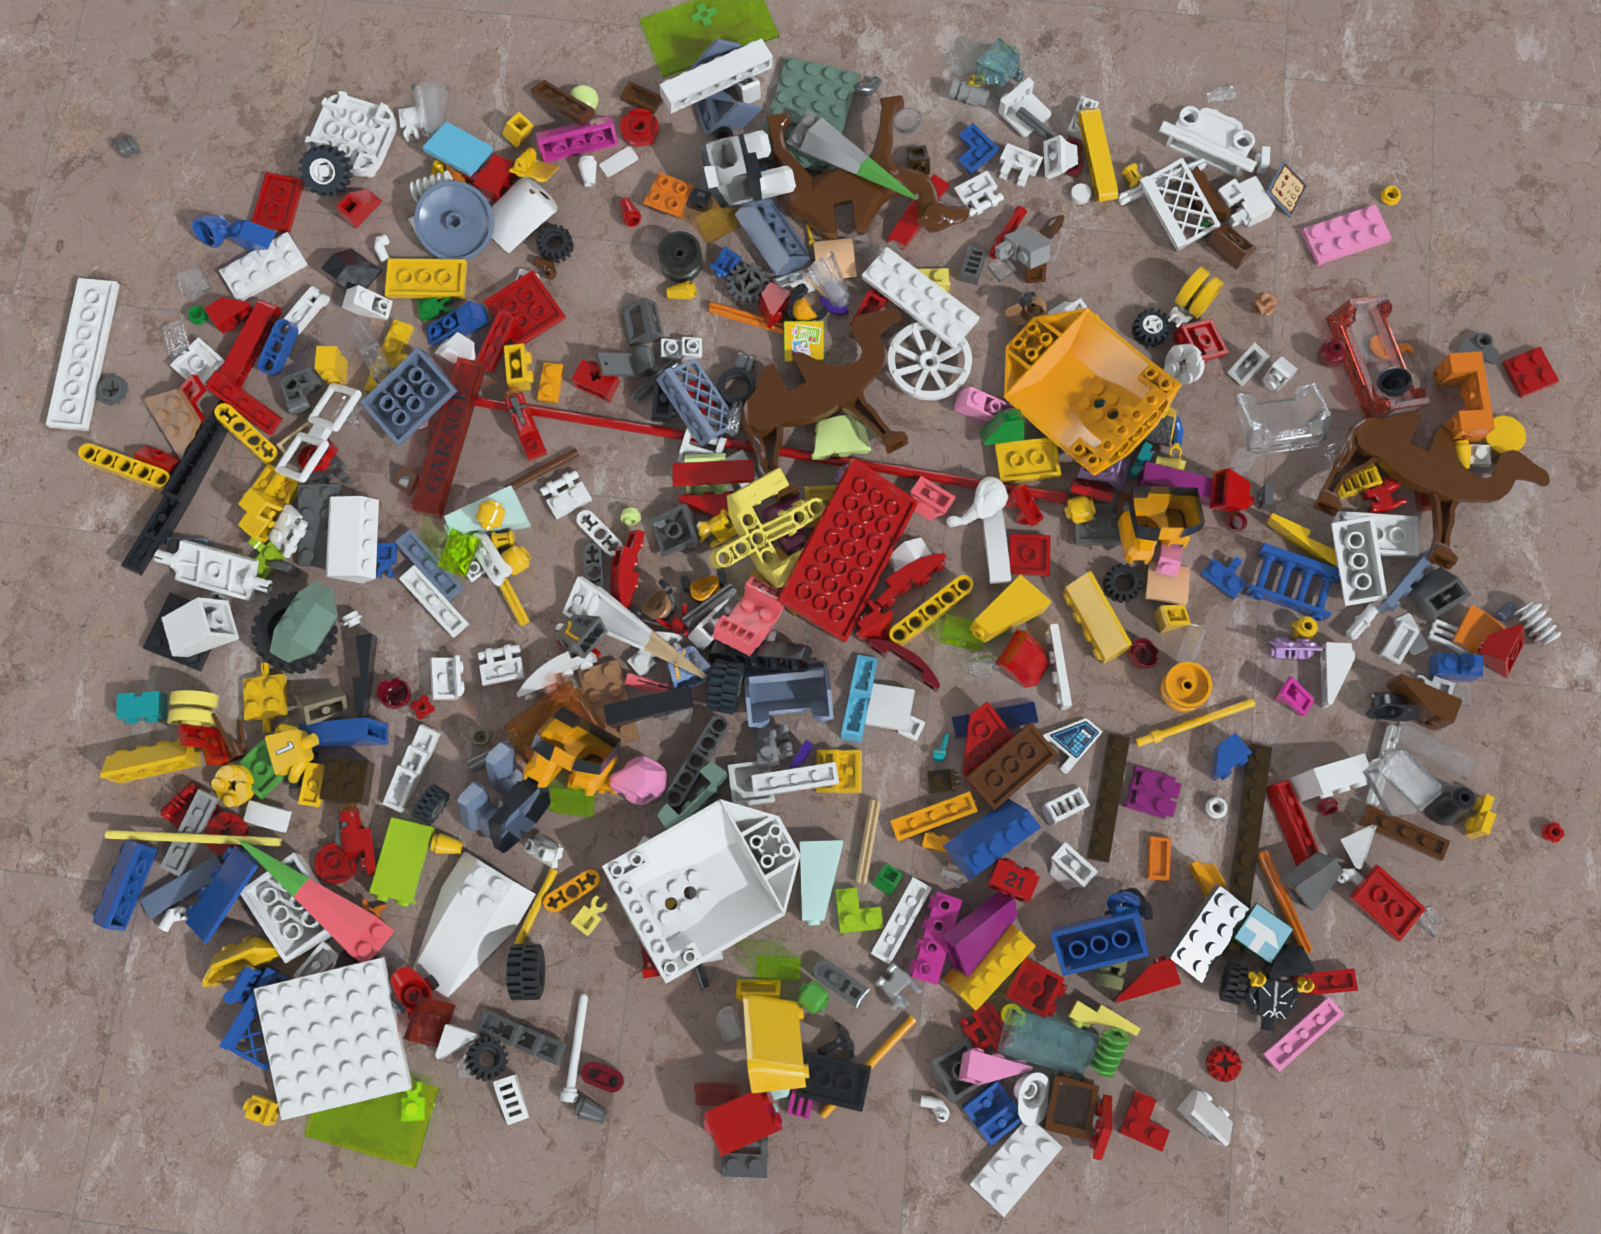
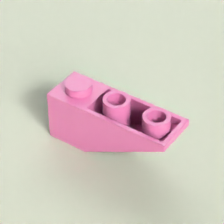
M971 386L958 391L954 410L963 415L990 422L1001 411L1015 409L1011 404Z
M971 1048V1050L964 1052L962 1055L959 1080L982 1085L1031 1071L1033 1067L1025 1065V1061L1012 1059L1010 1061L1006 1060L1004 1055L984 1054L982 1049Z

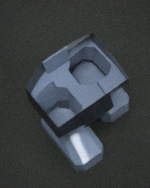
M500 742L488 753L485 759L489 786L503 795L498 807L491 803L486 788L478 782H473L460 794L457 802L463 827L470 832L480 830L492 840L495 849L505 853L536 825L551 804L549 787H537L539 782L529 776L524 780L523 771L519 770L517 766L514 748L506 742Z

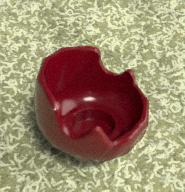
M1136 638L1131 642L1132 645L1127 650V658L1131 665L1138 669L1152 668L1160 661L1157 658L1159 649L1147 638Z
M399 678L393 680L384 679L377 687L376 696L386 708L399 709L410 701L411 689L407 682Z

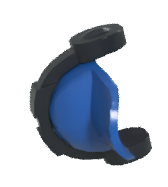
M1136 888L1122 889L1117 893L1111 894L1107 899L1109 910L1105 911L1104 915L1138 907L1141 918L1143 917L1146 921L1153 918L1151 904L1147 902L1144 895Z

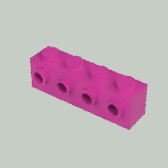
M937 892L935 896L931 895L928 904L931 912L929 917L925 916L921 928L925 930L923 939L918 938L915 950L919 951L917 959L912 958L909 971L912 972V978L938 985L947 954L941 936L955 926L962 899Z

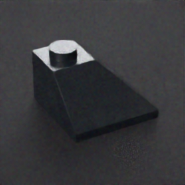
M352 248L334 253L321 267L327 279L345 292L347 289L357 285L367 289L382 272L379 267Z
M1295 942L1284 944L1272 964H1265L1261 970L1266 979L1315 972L1303 946L1295 947Z

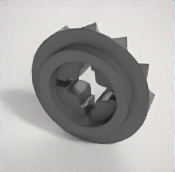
M108 375L102 378L96 386L98 400L110 406L120 404V401L126 399V393L129 392L127 382L118 375ZM114 387L118 391L113 392V395L107 392Z

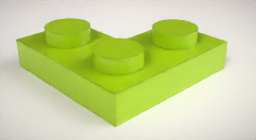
M857 887L835 890L840 934L883 929L881 907L859 909Z

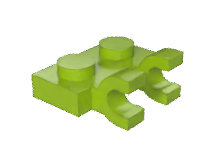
M251 538L248 543L261 552L256 560H259L257 577L268 580L275 571L269 568L271 561L282 562L286 558L282 555L284 551L279 550L270 541L265 546L259 540Z

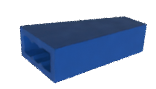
M369 718L321 721L310 725L299 723V730H305L308 735L312 733L317 735L319 744L314 747L388 745V724Z

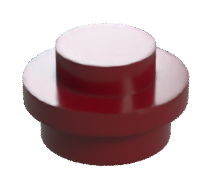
M1241 512L1231 513L1227 518V527L1233 532L1243 531L1247 527L1246 516Z
M1327 797L1319 800L1316 809L1323 816H1329L1337 812L1338 802L1335 798Z

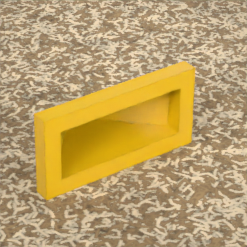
M737 979L736 998L742 1003L743 995L749 994L780 999L781 980Z

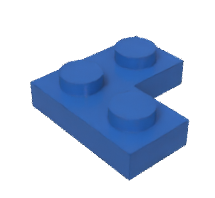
M974 123L959 134L958 138L969 150L958 158L957 163L970 176L999 152V147Z

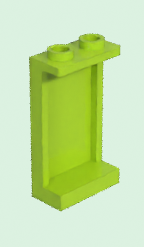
M391 817L369 892L376 895V900L388 902V899L391 898L396 900L395 904L408 907L409 903L416 904L417 900H414L431 838L437 832L436 828Z

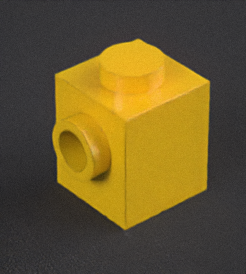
M518 112L506 123L502 135L517 148L529 138L534 125Z

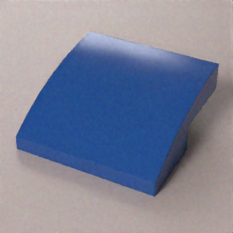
M998 1080L990 1082L961 1105L990 1146L1022 1122L1018 1115V1106Z

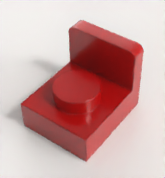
M871 599L867 601L866 605L871 613L866 612L858 619L857 628L859 631L882 615L883 610L877 602L873 603Z

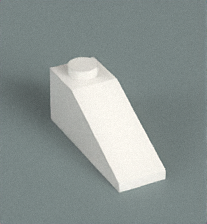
M735 593L721 603L696 626L687 638L703 652L714 640L715 625L721 616L728 617L741 598Z
M1326 642L1320 646L1323 648L1320 651L1322 708H1327L1333 704L1352 666V662H1354L1355 651L1352 650V643Z

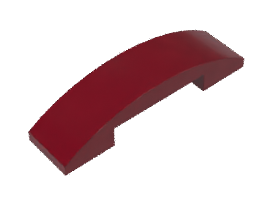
M870 639L868 641V648L883 658L891 652L921 672L922 675L919 681L936 693L938 692L940 684L937 677L919 656L907 648L890 641Z

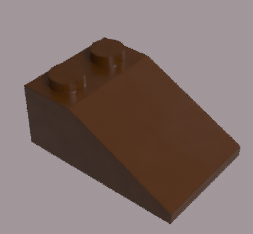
M1402 673L1386 683L1387 688L1392 693L1398 695L1403 705L1418 709L1419 716L1416 720L1423 723L1427 729L1436 731L1454 723L1462 699Z

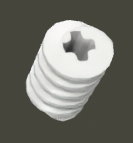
M447 170L444 171V176L440 172L437 173V178L433 174L430 175V180L428 177H423V182L421 179H417L416 184L411 181V194L418 203L422 195L429 188L441 182L453 181V178Z
M1532 602L1514 614L1523 615L1519 622L1527 621L1524 629L1532 628V631L1528 634L1529 637L1537 636L1533 642L1534 644L1542 643L1540 646L1542 647L1558 638L1562 633L1552 632L1557 626L1555 624L1548 625L1552 620L1551 617L1543 618L1547 611H1538L1542 604H1533Z

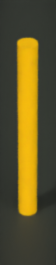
M549 869L514 944L524 943L543 904L544 898L555 879L557 870Z

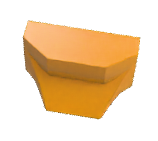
M1195 861L1187 865L1205 898L1215 884L1223 888L1226 886L1215 864Z

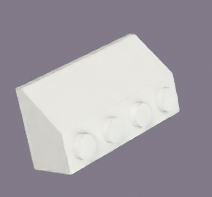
M337 496L329 498L326 577L362 584L376 579L379 500L363 496Z
M1362 516L1330 523L1344 606L1387 599L1374 516Z

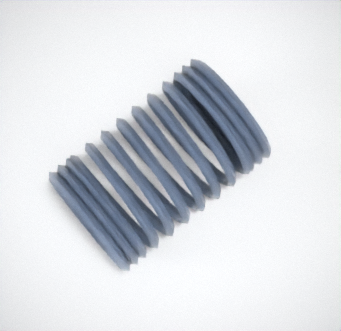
M1508 601L1494 615L1499 621L1504 622L1517 611V607L1513 602Z

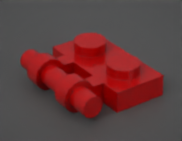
M990 1001L971 1013L976 1020L972 1024L969 1023L966 1017L958 1021L963 1028L961 1031L965 1036H968L974 1046L973 1048L984 1050V1054L990 1055L986 1050V1047L992 1045L995 1052L1015 1040ZM979 1027L986 1036V1039L983 1041L979 1039L974 1031Z

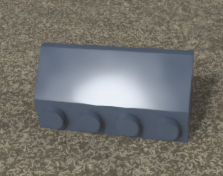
M762 199L761 201L742 205L735 214L739 224L748 233L750 240L756 245L760 255L766 260L770 270L775 275L790 274L814 259L773 199Z

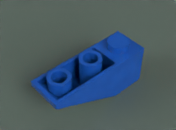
M468 301L428 325L425 329L430 345L444 342L445 339L452 337L456 332L465 336L477 332L490 323L485 306Z

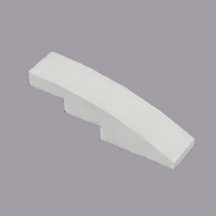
M1000 509L992 517L982 519L984 548L986 549L990 584L1011 582L1003 511Z
M423 724L419 725L413 743L408 746L401 765L397 766L382 803L383 805L400 813L403 812L424 773L441 732Z

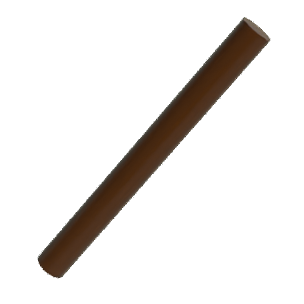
M574 448L504 487L512 486L515 490L579 456V453Z

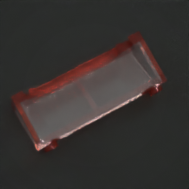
M1388 294L1348 299L1326 317L1333 338L1343 341L1346 345L1347 354L1342 363L1364 419L1372 417L1388 418L1404 411L1417 412L1430 403L1426 391L1423 388L1414 389L1413 384L1400 397H1388L1381 393L1377 386L1378 376L1384 369L1389 367L1406 369L1387 317L1392 312V304Z

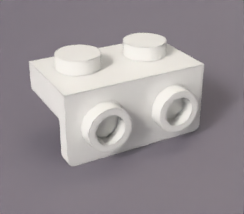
M455 655L453 658H431L432 700L459 699L464 693V682L461 681L463 662L460 661V656Z

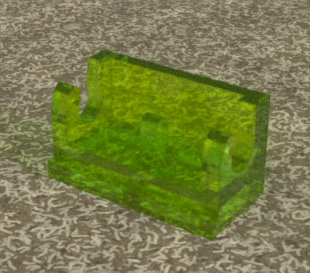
M452 528L437 567L466 578L481 539Z
M946 614L940 643L981 652L983 641L976 638L972 631L969 630L974 620Z
M552 787L551 813L594 818L597 794L586 796V791Z
M757 955L756 978L800 981L801 958Z

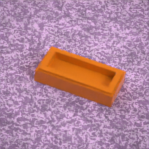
M1148 836L1147 880L1170 881L1171 838Z

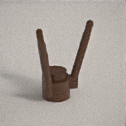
M212 713L211 716L225 742L229 762L244 757V751L248 748L245 744L242 720H238L240 743L237 740L229 741L216 714Z

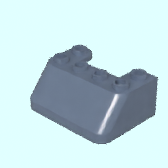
M811 661L806 672L752 668L745 670V698L749 727L762 728L769 723V715L775 714L780 716L785 713L794 712L801 714L811 711L812 717L819 722L834 719L827 662Z

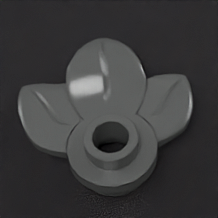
M1478 333L1473 338L1462 341L1458 347V353L1482 351L1484 363L1488 362L1495 365L1499 358L1498 350L1493 346V337L1489 333Z

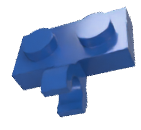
M1238 556L1233 559L1228 567H1225L1213 558L1200 574V576L1232 600L1236 598L1247 584V582L1234 573L1243 562Z

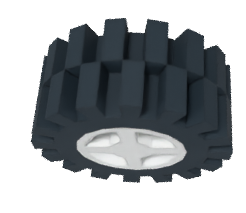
M1147 308L1136 317L1132 327V334L1135 335V340H1140V345L1144 342L1146 343L1145 347H1149V344L1155 347L1156 344L1159 346L1166 340L1171 323L1168 321L1169 317L1165 318L1167 315L1165 312L1160 314V309L1154 312L1155 308H1151L1150 311Z

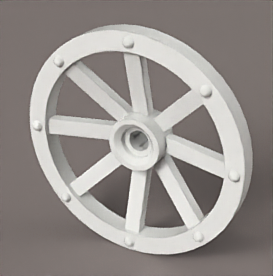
M919 322L908 325L895 336L888 351L887 363L892 380L900 390L917 399L931 401L951 396L965 384L971 371L972 353L967 340L964 337L955 349L952 348L937 355L942 340L936 336L931 351H927L919 331L928 329ZM913 334L921 356L899 345L906 337ZM961 351L963 352L964 368L940 363ZM897 352L919 364L896 369L895 354ZM922 370L915 388L901 378L902 375ZM937 370L960 376L952 385L946 387ZM928 374L932 375L940 390H921Z

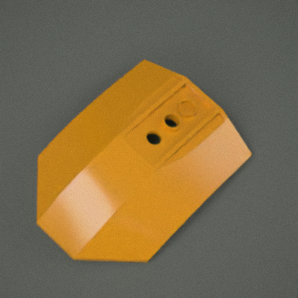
M1089 308L1033 317L1006 346L1004 398L1015 409H1020L1022 415L1093 476H1096L1129 455L1158 425L1182 386L1179 381L1118 335ZM1097 400H1105V404L1103 407H1094V404ZM1119 412L1117 418L1109 419L1111 413Z

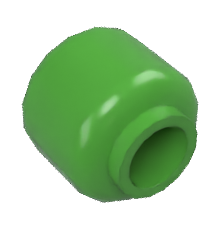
M811 981L808 984L804 982L797 991L799 994L798 1004L811 1014L821 1013L830 1001L828 990L816 981Z

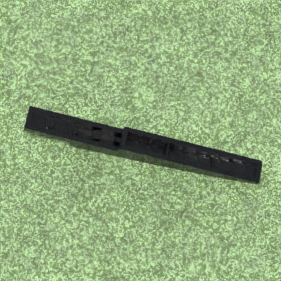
M220 399V400L218 401V403L216 404L215 408H216L219 404H223V403H225V402ZM215 408L161 492L163 495L161 502L121 564L124 569L142 576L154 557L155 552L162 543L166 545L168 537H171L190 505L228 433V430L216 419ZM221 411V416L225 415L229 421L232 420L228 415V411Z

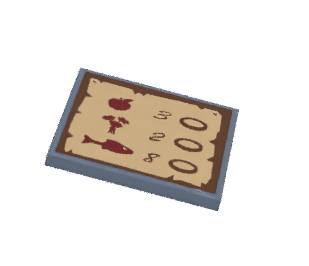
M1282 161L1266 194L1289 217H1292L1308 185L1285 161Z

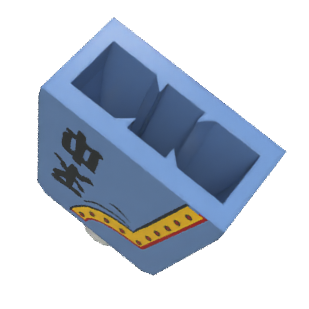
M680 643L673 644V648L707 675V678H701L667 661L674 689L685 686L692 688L709 681L711 667L694 646L683 648Z

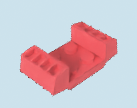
M752 576L745 584L744 596L728 617L722 615L715 625L713 638L750 656L760 646L785 608L783 604L776 600L781 590Z

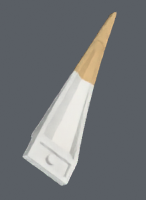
M583 576L577 577L562 612L569 618L575 614L599 616L608 630L606 635L642 649L701 678H707L705 673L603 588L597 587Z

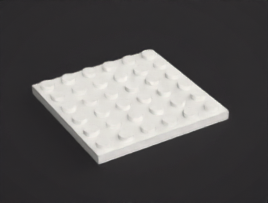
M384 957L254 989L281 1120L413 1088L397 1013L392 1006L394 1000Z

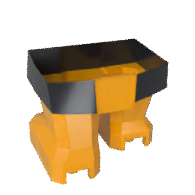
M1132 486L1128 495L1129 511H1125L1118 521L1124 560L1129 564H1132L1133 560H1144V564L1149 563L1153 557L1158 539L1166 547H1170L1171 544H1181V547L1185 548L1190 541V535L1202 530L1205 523L1198 488Z
M562 707L536 733L531 746L535 753L524 767L523 778L526 780L529 776L539 782L537 787L543 788L551 783L562 768H565L569 771L573 770L569 781L572 788L578 785L587 790L586 796L594 795L616 767L621 739Z

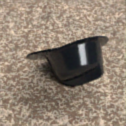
M1382 692L1371 695V708L1366 712V716L1370 719L1405 722L1416 719L1419 716V711L1415 707L1403 705L1397 694Z

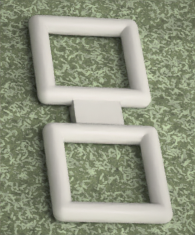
M331 383L308 417L309 423L314 424L308 434L303 432L297 434L276 466V473L302 483L306 482L329 446L328 441H326L332 431L337 432L340 430L360 399L361 391L338 383ZM335 391L351 396L334 423L319 418ZM303 441L318 446L301 473L286 468Z

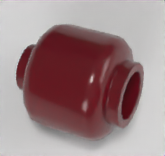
M1336 338L1324 341L1317 352L1318 361L1321 365L1328 368L1340 365L1347 354L1346 345L1343 341Z

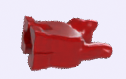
M1386 476L1382 479L1381 485L1362 491L1360 494L1363 501L1370 499L1373 501L1370 502V507H1367L1368 513H1386L1398 508L1400 505H1405L1407 503L1405 498H1399L1394 501L1389 494L1395 492L1402 484Z

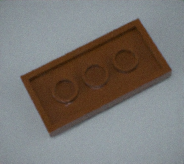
M1029 722L968 774L966 778L992 810H995L1056 758L1058 753L1034 724Z

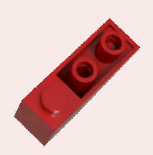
M725 491L724 494L705 492L703 495L685 493L683 496H678L680 505L685 503L690 510L712 519L719 515L722 509L728 512L727 496L735 491Z

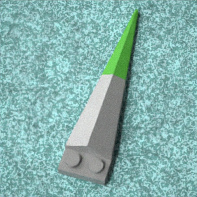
M810 110L806 111L786 141L789 146L803 155L828 163L913 200H917L913 193L825 119Z

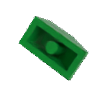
M1009 409L999 412L980 431L983 444L992 445L1023 441L1024 418L1020 409Z

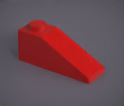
M1166 956L1154 958L1153 964L1147 965L1123 991L1113 998L1114 1002H1123L1180 985L1181 981L1175 963L1171 959H1166Z

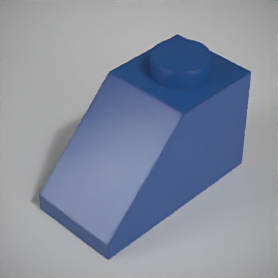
M235 220L230 226L228 238L245 250H268L276 232L248 220Z

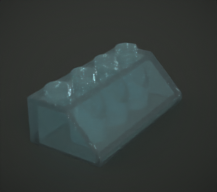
M1008 1008L997 1052L1081 1077L1094 1058L1099 1035Z

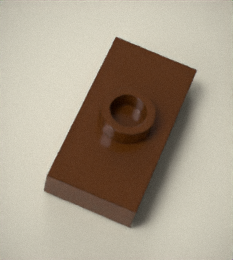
M630 81L620 95L622 101L638 108L647 109L653 115H655L663 101L659 94Z

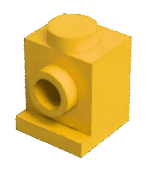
M259 1094L252 1095V1098H248L243 1106V1111L246 1112L244 1117L262 1123L265 1126L274 1125L279 1114L278 1102ZM258 1106L261 1107L260 1114L256 1113Z

